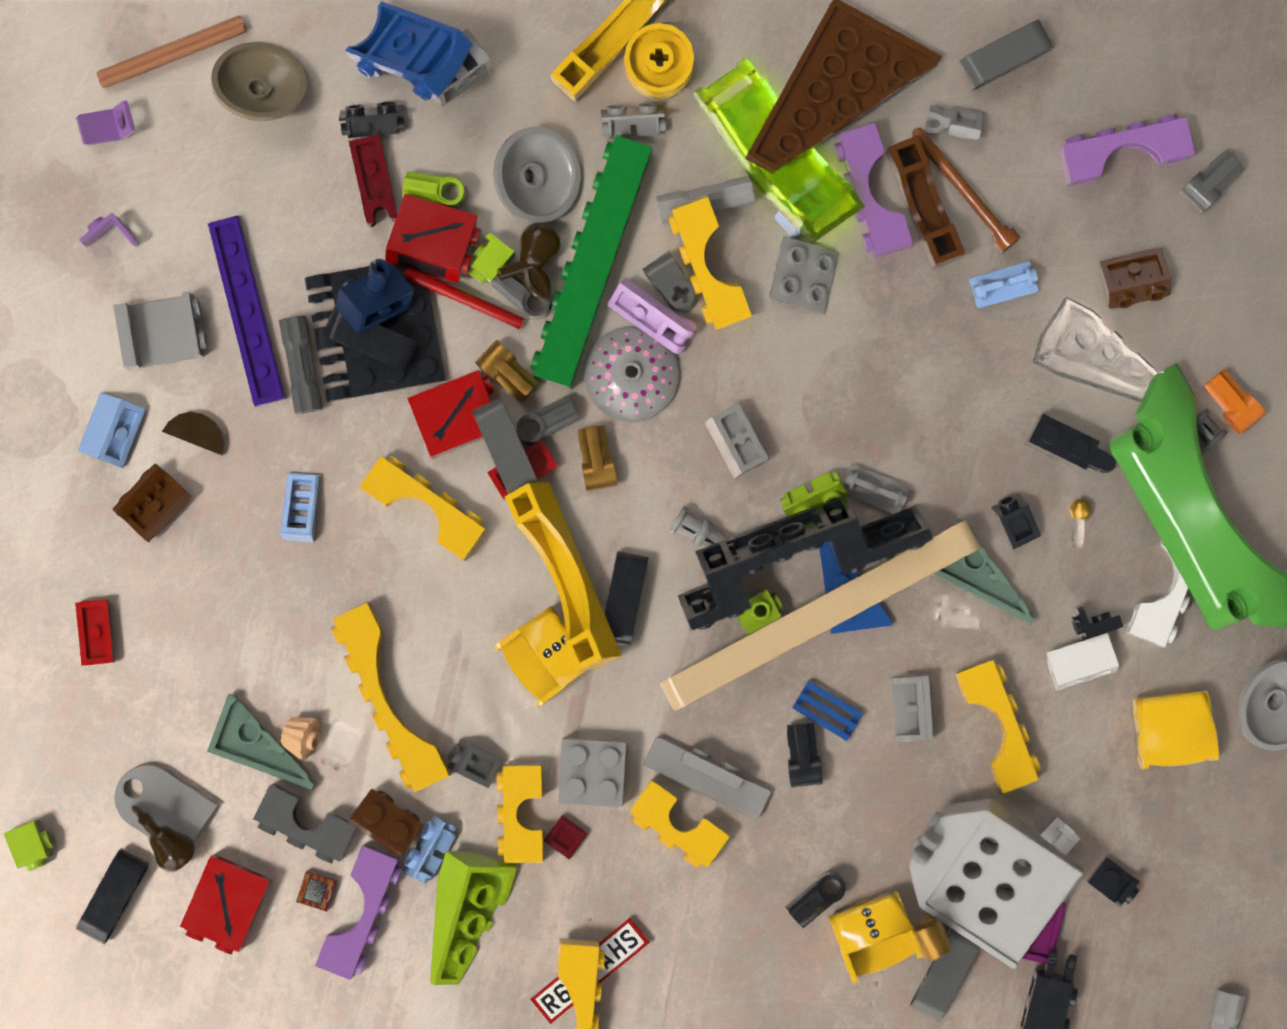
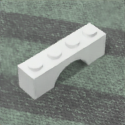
M1161 540L1159 545L1168 553L1165 545ZM1172 558L1174 574L1170 588L1156 601L1136 604L1125 631L1128 635L1158 647H1165L1167 642H1173L1178 630V626L1174 623L1178 613L1183 614L1190 599V596L1186 595L1188 586Z

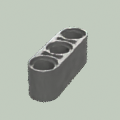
M1035 20L959 60L958 63L972 89L976 90L1041 57L1054 47L1040 20Z
M502 398L472 410L508 494L527 483L537 482L536 475Z
M952 928L947 933L952 950L948 954L932 961L910 1003L911 1008L936 1022H939L945 1014L980 949L978 945Z

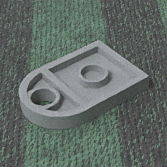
M142 765L129 770L121 777L115 790V805L119 815L125 822L150 837V834L139 824L138 818L132 812L131 807L133 805L138 806L144 813H148L160 827L168 826L177 832L189 836L193 842L196 841L219 806L167 770L155 765ZM131 779H137L143 787L142 793L136 798L129 796L126 792V784Z

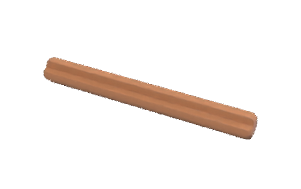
M241 16L233 17L101 69L97 72L98 81L103 88H107L241 35L247 31L246 25Z

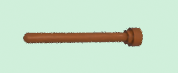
M915 128L912 136H919L925 153L994 234L992 236L995 240L993 244L1002 254L1021 238L1015 229H1010L1007 225L1003 226L925 131L922 128Z

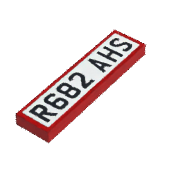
M630 917L598 943L599 950L604 951L603 970H597L596 982H603L650 943ZM558 976L530 998L550 1024L573 1006L570 995Z

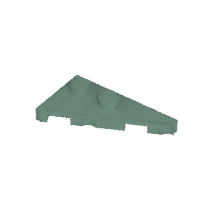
M958 519L956 524L962 522L963 520ZM983 546L932 574L1028 624H1032L1034 620L1029 608L1016 594L1009 581L995 562L988 556Z
M228 694L207 752L313 790L316 782L235 695Z

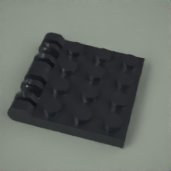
M394 265L400 274L404 276L406 268ZM369 266L305 277L306 291L332 288V291L309 295V303L320 304L325 301L334 300L336 306L340 287L349 280L355 281L367 275L370 270ZM406 280L414 289L409 309L378 324L419 343L406 372L397 370L322 336L325 326L314 329L318 352L343 348V354L319 358L320 365L331 366L336 363L345 362L347 373L329 374L323 377V384L329 385L349 381L347 386L326 389L327 403L446 382L429 289ZM322 311L311 315L312 323L328 321L332 311Z

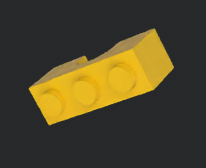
M504 765L503 772H497V792H503V804L497 805L498 824H504V836L498 837V856H504V863L543 862V829L527 828L518 818V808L521 802L529 798L543 797L542 765Z
M651 779L629 810L634 815L631 821L645 831L649 827L660 834L657 839L671 850H673L675 845L686 852L683 858L696 868H699L701 864L708 868L729 839V834L705 817H702L697 826L691 830L682 831L675 828L670 822L669 812L678 798Z

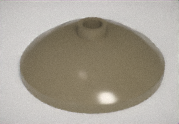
M248 42L228 49L217 59L212 69L211 86L218 102L232 114L253 121H271L285 117L299 107L306 94L307 76L300 61L286 49L270 43Z

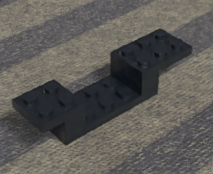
M845 495L695 551L707 584L677 596L691 631L695 629L703 630L727 617H739L746 610L752 608L740 577L743 573L751 574L758 572L767 564L775 561H787L796 553L804 550L813 551L819 549L826 542L842 574L846 572L854 573L864 569L870 563L890 560L897 553L907 549H919L926 542L933 540L930 528L916 506L860 526L856 514Z

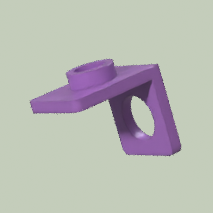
M127 100L121 101L113 109L79 114L76 117L82 142L85 146L124 140L135 131ZM122 112H123V114H124V116H125V122H126V125H125V126H124L123 121H122Z
M110 213L104 219L101 216L91 222L87 227L89 231L79 239L87 247L116 224L135 247L139 245L137 240L113 213Z

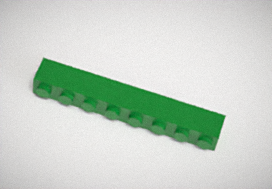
M618 135L615 136L613 143L607 142L602 157L603 160L607 161L603 173L597 171L592 185V189L596 190L593 202L587 201L581 219L586 220L583 232L577 231L571 249L576 250L573 261H566L561 275V279L566 280L562 292L556 291L551 304V309L555 310L552 322L546 320L540 338L545 340L542 351H535L530 365V369L535 370L534 378L571 390L652 155L651 146Z

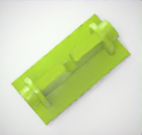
M828 471L810 481L814 491L809 493L807 487L803 484L784 493L785 497L781 498L780 502L784 513L790 516L843 495L848 497L849 493L842 485L838 472L831 473Z

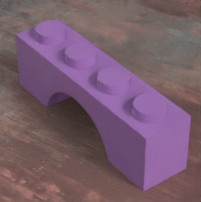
M1173 114L1159 118L1158 124L1147 126L1146 121L1128 125V130L1116 133L1115 128H1110L1097 132V137L1085 140L1084 135H1079L1066 139V144L1060 147L1059 153L1067 186L1098 180L1102 176L1107 157L1114 151L1122 148L1141 149L1150 154L1159 166L1191 159L1195 155L1187 117L1177 119V115Z
M876 123L840 133L837 137L838 143L834 144V149L838 161H844L847 173L843 174L847 191H853L857 201L852 206L857 222L863 221L866 233L862 234V239L867 253L872 252L875 259L911 248L913 242L904 213L891 212L881 207L874 200L869 189L868 179L870 170L883 158L885 153Z
M366 844L362 845L350 875L363 892L364 911L362 917L352 929L341 933H329L326 936L315 964L316 967L349 980L354 977L355 973L361 975L367 957L362 955L367 943L372 945L379 927L375 926L374 923L378 913L385 914L391 899L390 896L386 895L390 883L396 885L403 868L398 865L399 857Z

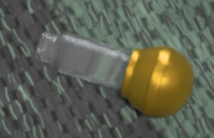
M1077 499L1072 502L1069 509L1073 518L1072 541L1073 547L1082 548V543L1085 539L1086 520H1088L1092 508L1087 500Z

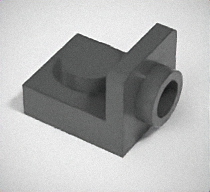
M461 738L458 744H455L449 752L447 767L489 788L503 760Z

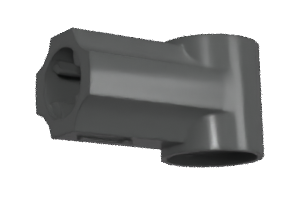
M1225 150L1202 173L1198 172L1179 191L1200 213H1203L1222 195L1220 192L1245 168L1234 154Z
M498 274L496 275L490 286L525 312L529 318L540 320L549 314L551 310L550 299L545 301V306L541 311L533 312L529 310L528 302L533 296L525 289L521 274L502 281L499 279Z
M565 396L533 413L523 415L517 422L516 432L522 443L533 445L541 439L579 421V418L571 401ZM532 421L538 425L539 433L535 437H527L522 433L521 426L525 422Z

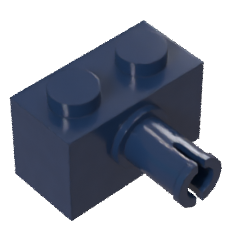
M376 259L375 263L372 261L367 275L355 281L349 280L339 289L335 307L357 334L408 310L410 307L414 289L392 263L389 264L383 259Z

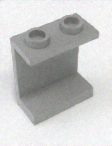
M183 292V296L135 305H128L127 303L113 305L124 368L134 370L204 357L202 349L207 348V341L204 330H199L197 318L202 317L199 299H193V295L190 292Z

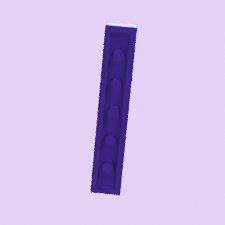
M237 215L207 223L254 407L286 400L240 217Z

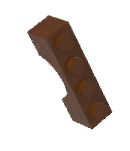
M917 135L889 146L886 151L887 157L932 270L961 259L965 255L964 248L956 228L949 219L939 198L933 181L930 163L919 136Z

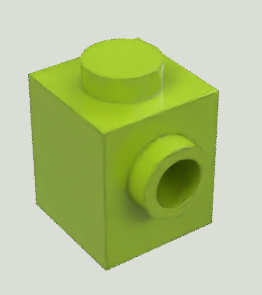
M765 590L750 598L749 602L752 608L737 617L746 635L749 636L782 618L779 612L784 610L776 593L770 595L768 590Z
M39 820L3 833L17 869L26 866L29 872L46 865L44 859L53 855L51 849L54 848L52 837L48 830L43 831Z

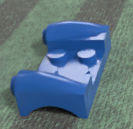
M381 1L378 5L377 20L371 33L362 42L348 46L345 52L357 63L355 68L363 76L370 79L373 75L379 77L383 71L409 80L415 86L413 92L423 100L429 101L430 98L438 99L451 84L473 44L457 28Z

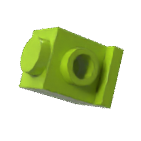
M490 232L485 237L488 242L487 246L485 247L481 244L472 255L474 263L468 272L470 276L482 285L485 281L491 284L497 275V269L509 264L515 257V252Z

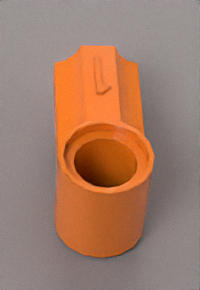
M1225 369L1202 387L1224 412L1223 417L1229 426L1239 435L1244 434L1266 415L1258 401L1250 394H1245Z

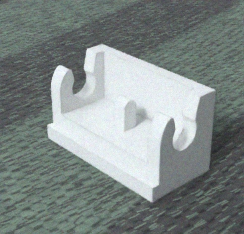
M1108 633L1046 653L1048 658L1047 664L1056 691L1115 673L1119 668Z

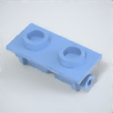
M1030 261L969 278L978 309L1039 291L1036 281H1038L1035 269H1032Z
M434 814L431 821H427L420 832L421 838L415 849L413 848L408 852L404 861L405 867L403 871L411 878H416L424 884L427 883L428 879L432 880L442 862L441 858L433 854L435 850L444 854L449 850L457 836L455 834L457 827L448 822L445 823Z

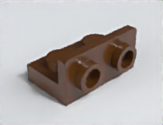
M1161 248L1099 261L1100 273L1107 291L1109 309L1127 308L1135 303L1144 301H1159L1171 293L1172 279Z

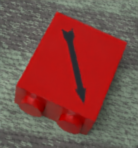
M404 194L386 246L385 261L406 269L409 266L424 274L458 284L461 273L467 274L472 260V256L468 255L470 247H476L479 241L481 228L477 227L478 215Z
M479 370L407 398L432 459L484 439L472 410L491 402L489 395L494 393L488 375L482 377Z
M216 854L211 855L180 927L187 930L185 935L194 940L203 942L204 938L216 942L215 948L228 954H232L233 951L240 952L243 950L273 879Z

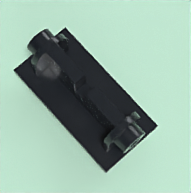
M387 101L378 103L377 107L364 108L362 104L346 106L345 110H340L339 121H346V123H341L342 136L348 135V138L371 136L370 125L376 124V133L379 135L399 134V131L405 130L404 118H398V116L403 115V105H396L395 102Z

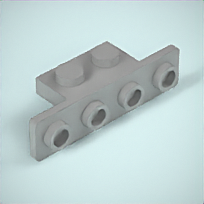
M655 738L644 761V766L754 819L760 817L770 796L768 789L738 776L740 769L726 762H722L721 766L709 762L711 755L699 749L693 748L692 752H689L664 739Z

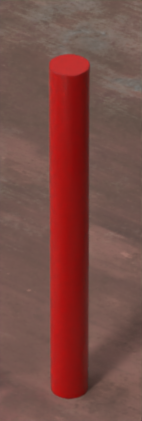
M409 266L403 276L406 280L514 328L520 329L524 318Z

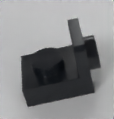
M1020 494L1006 496L998 504L991 507L993 514L1000 522L1009 546L1013 550L1042 536L1028 503Z
M1083 607L1074 609L1075 616L1071 617L1076 635L1081 634L1083 640L1124 627L1120 615L1111 617L1110 611L1091 617L1092 624H1089Z
M1104 856L1086 880L1088 884L1120 907L1124 902L1127 905L1130 904L1139 892L1136 886L1140 881L1106 856Z

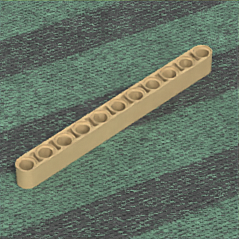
M966 519L934 536L933 540L926 542L923 547L916 550H908L659 684L675 712L982 548V545L969 521Z

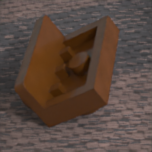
M153 464L150 469L141 475L137 483L120 497L112 510L149 543L192 496L169 473L157 464Z
M371 788L348 822L401 858L420 833L424 824L419 822L420 818L411 810H402L393 803L394 800L383 791L376 792Z

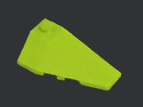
M446 851L437 880L430 983L433 985H458L477 953L475 945L483 931L489 932L493 922L490 919L498 905L504 906L509 897L517 870L515 865L474 852Z

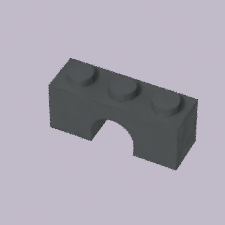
M274 783L270 784L253 820L259 822L258 828L274 836L278 831L288 836L286 842L302 850L306 845L317 851L316 857L332 864L334 859L341 861L357 828L349 823V820L331 811L327 813L324 821L318 828H305L296 817V809L302 797Z

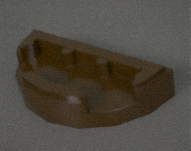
M195 412L178 414L168 421L162 430L163 433L222 456L224 440L221 430L215 421L204 414Z

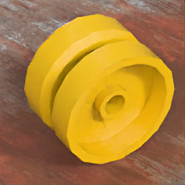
M656 23L644 26L633 34L626 46L624 66L627 80L635 91L646 98L655 100L673 98L682 92L691 80L694 67L692 44L686 35L673 25ZM658 58L663 59V66H656L655 60Z

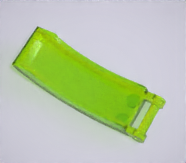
M741 59L736 63L734 69L706 88L700 87L693 92L695 100L704 109L725 144L747 175L750 176L751 180L772 205L810 241H817L865 207L850 182L842 178L814 148L774 174L745 159L778 99L766 79L759 77L748 59ZM740 79H746L749 84L720 105L717 106L712 98Z

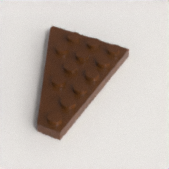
M832 0L745 159L774 174L936 67L942 56L843 1Z

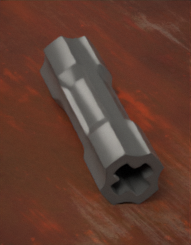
M294 316L280 319L279 325L288 363L294 413L298 415L321 411L322 405L311 356L307 318L305 316Z

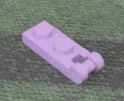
M624 278L619 283L607 306L673 353L681 354L687 346V338H691L697 329L696 324L692 320L681 318L627 278ZM668 328L672 329L673 331L676 332V334H672V333H671L670 331H668L667 329H668Z

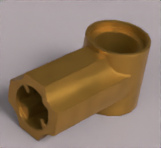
M496 339L474 363L494 382L497 380L511 395L522 403L536 389L539 382L515 361L517 358Z
M599 425L578 429V439L584 462L581 465L586 491L618 486L613 458H610L605 426Z
M929 913L922 914L921 922L912 931L925 960H935L952 950L947 938V925Z

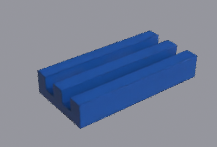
M810 681L806 683L792 706L794 710L845 741L848 740L863 713ZM810 690L814 691L852 714L853 718L851 721L807 694ZM803 701H806L844 724L847 728L844 732L802 707L801 704Z

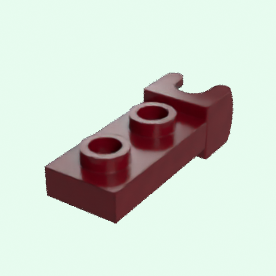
M377 134L348 141L367 226L374 227L376 225L375 214L379 210L388 211L389 217L395 222L398 212L380 135Z

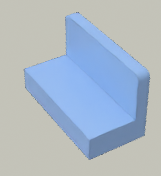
M101 392L78 451L123 468L145 409Z

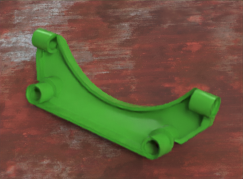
M1176 363L1152 376L1153 379H1151L1135 414L1139 423L1114 436L1110 440V451L1119 463L1202 611L1208 626L1218 631L1249 617L1253 625L1287 628V573L1266 560L1248 543L1222 507L1207 475L1200 451L1196 423V396Z

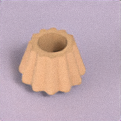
M290 718L281 734L282 746L299 759L306 760L308 756L312 755L313 750L317 748L320 742L321 734L319 731L321 724H319V719Z

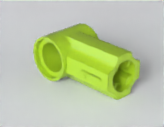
M407 171L404 178L402 198L404 194L455 209L462 207L468 198L466 187L454 177H440ZM451 185L458 186V197L454 200H446L444 197L446 188Z

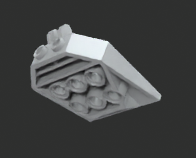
M992 798L950 804L942 814L937 811L926 826L930 831H925L922 836H919L910 849L912 860L909 868L919 907L1012 969H1015L1078 879H1080L1084 869ZM985 838H994L998 842V845H991L987 843ZM1025 859L1031 866H1022L1017 860ZM968 862L978 863L981 869L972 868ZM1001 883L1010 884L1014 890L1004 889ZM951 886H959L964 890V892H955ZM984 907L993 908L997 914L987 913Z

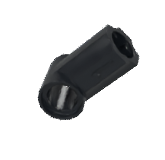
M814 723L787 725V740L790 752L788 769L791 788L822 785V766L820 756L817 755Z
M826 871L785 908L802 928H805L833 903L843 898L846 891L845 881L839 873ZM828 879H835L840 884L839 891L834 895H828L822 890L823 883Z

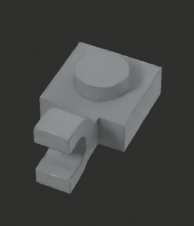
M930 105L928 117L936 118L938 121L927 120L925 126L926 133L936 134L946 128L948 129V135L979 141L983 112L952 106L951 111H947L939 106Z

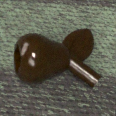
M533 223L525 227L521 233L520 261L498 268L497 274L501 281L521 274L525 289L534 298L547 301L551 294V284L548 275L542 267L558 253L561 241L560 236L553 228L545 224Z
M133 805L131 807L132 812L138 818L139 824L150 834V846L154 852L156 863L163 871L176 872L192 859L195 853V844L189 836L177 832L168 826L160 827L148 813H144L138 806Z

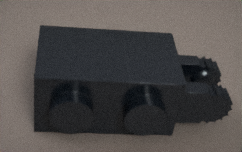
M1044 413L1038 416L1025 442V445L1079 472L1090 468L1096 472L1099 471V473L1107 474L1111 470L1113 471L1117 464L1112 454L1109 455L1108 452L1098 448L1100 441Z
M1051 949L1049 950L1044 970L1034 968L1019 1029H1069L1070 1019L1066 1018L1069 1006L1074 1007L1078 994V988H1074L1075 984L1072 980L1077 962L1076 955L1069 954L1065 962L1063 975L1053 973L1058 960V952Z

